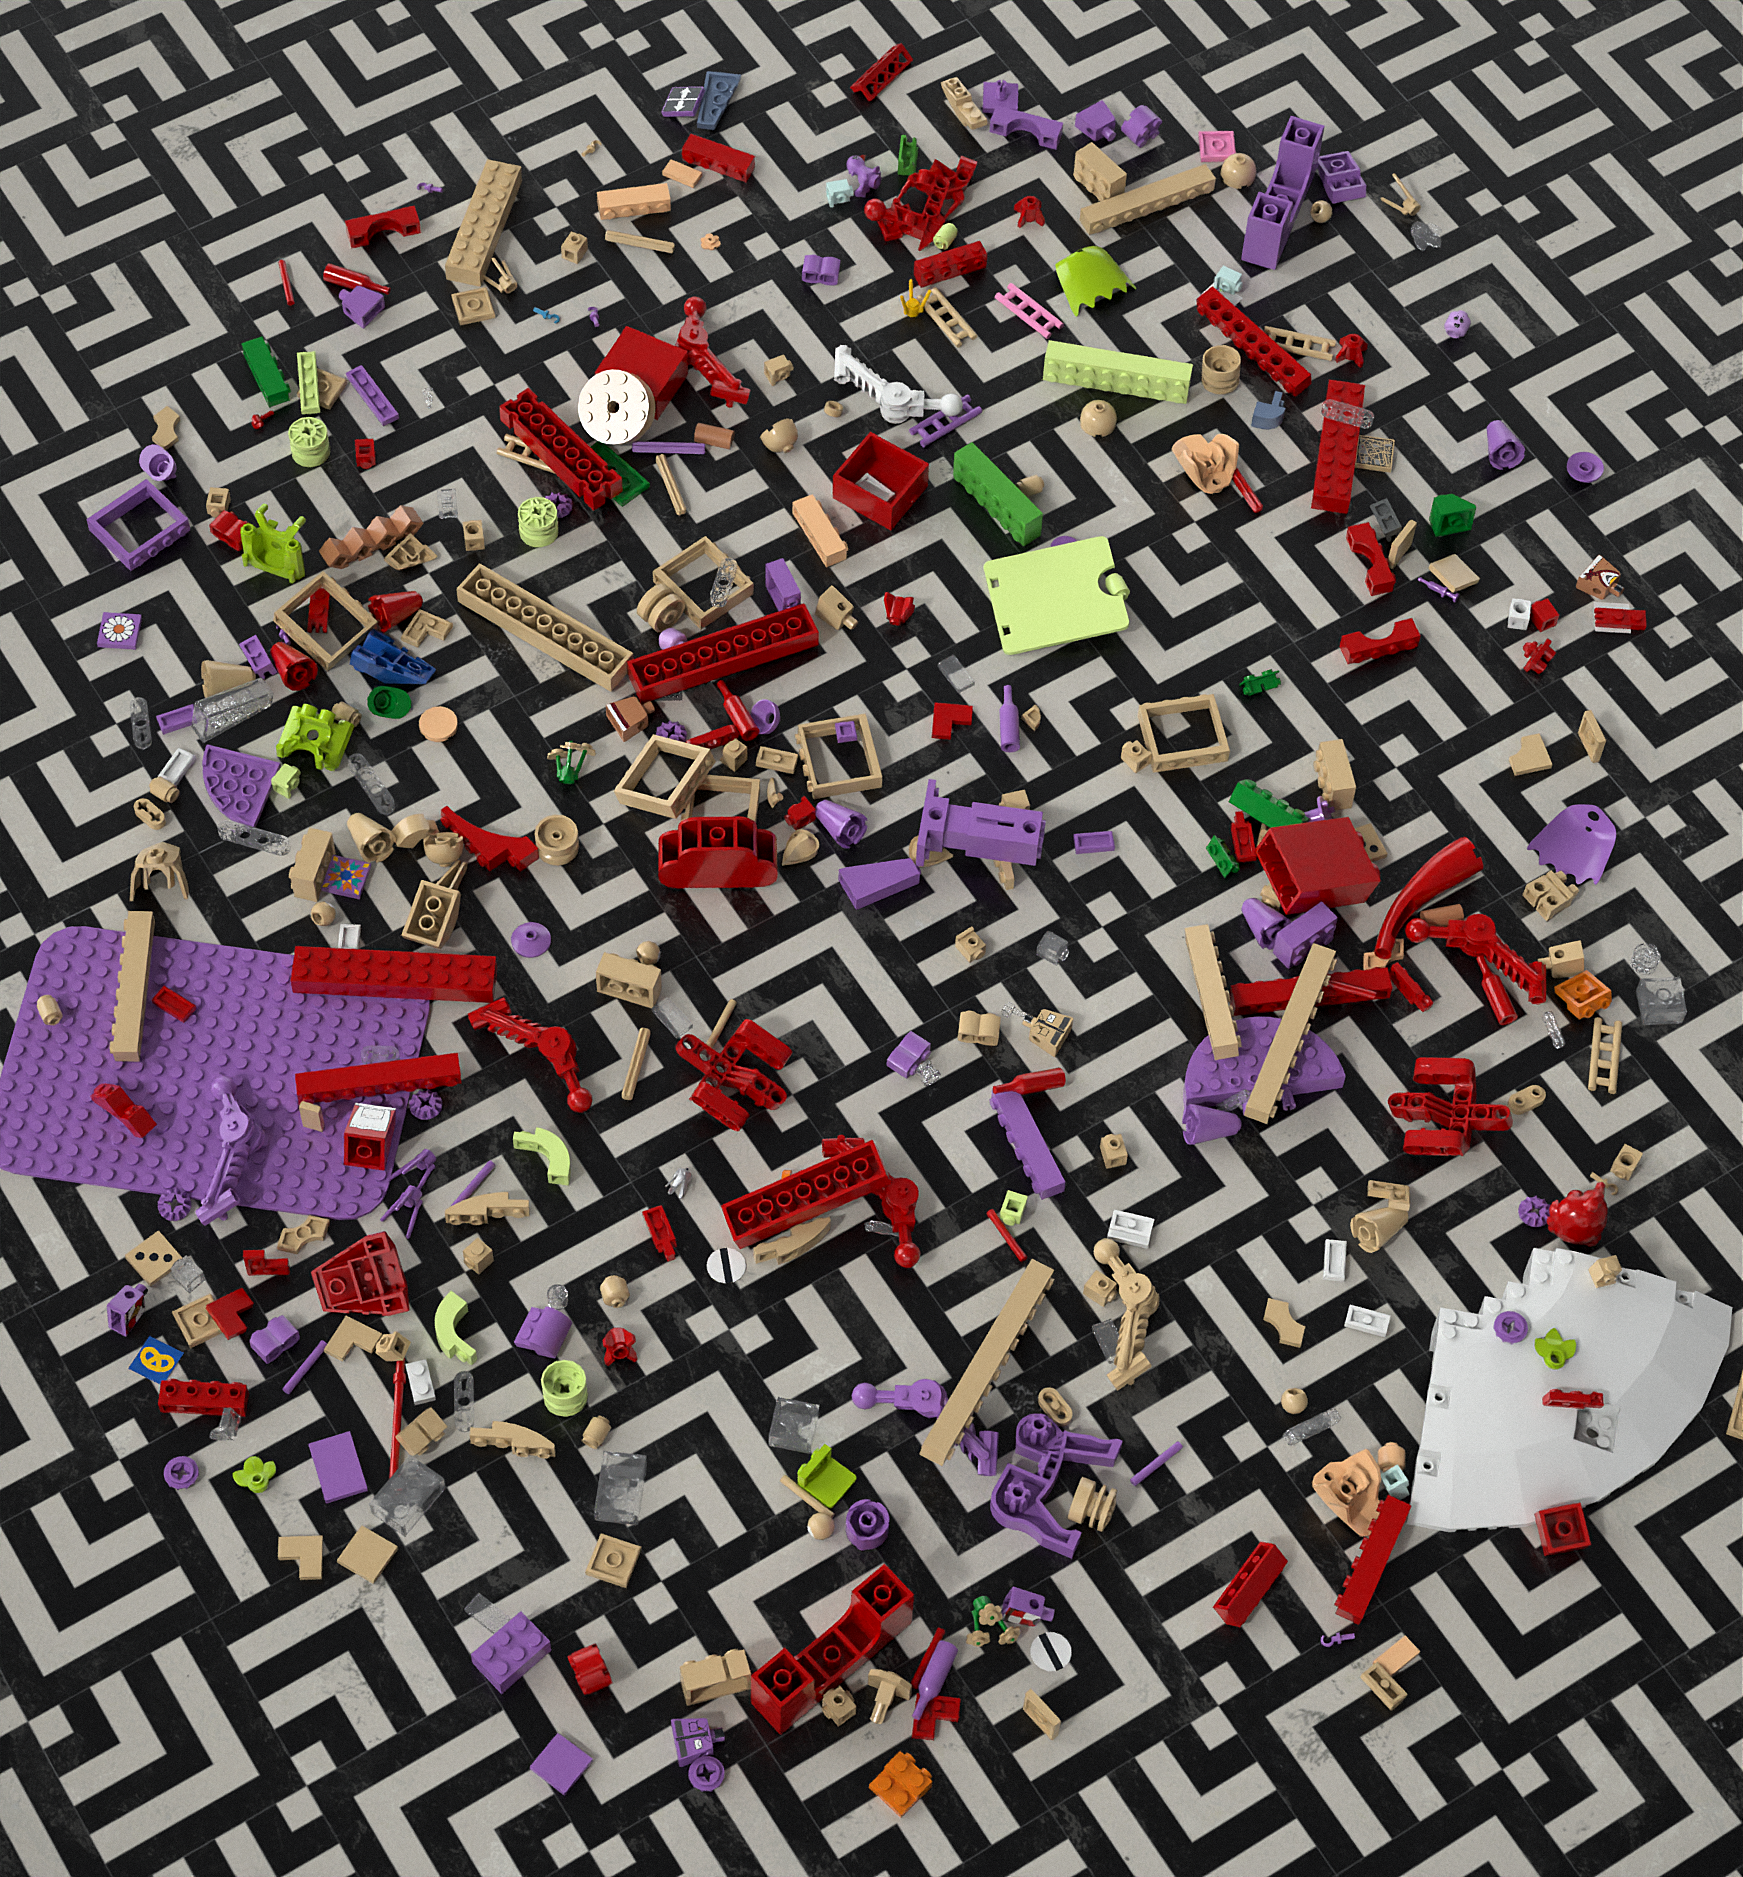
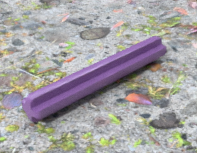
M634 441L632 443V451L704 454L705 444Z

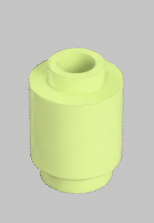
M951 223L943 225L933 237L935 246L939 249H947L957 237V228Z
M1117 573L1109 575L1105 579V586L1110 595L1123 596V600H1126L1130 590L1122 576H1119Z

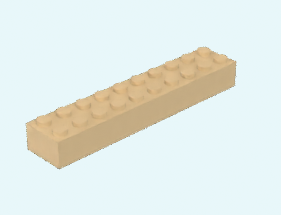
M479 563L457 588L459 603L610 692L627 674V661L633 660L632 652Z

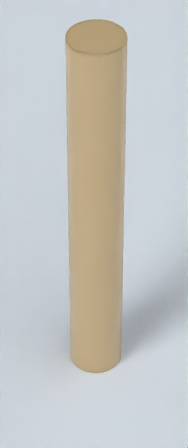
M733 999L729 1000L706 1043L712 1049L737 1004Z
M784 1475L780 1479L781 1483L819 1513H824L833 1518L835 1514L788 1476Z

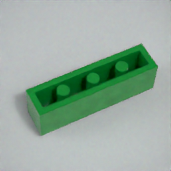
M263 337L241 343L243 355L268 407L290 401L288 394L291 393L288 382L284 383V374L281 369L277 368L276 357L270 354L272 351L269 343H265Z
M1249 779L1237 783L1228 801L1270 828L1307 823L1310 819L1305 816L1303 811L1293 809L1287 801L1272 796V792L1260 789L1254 781Z

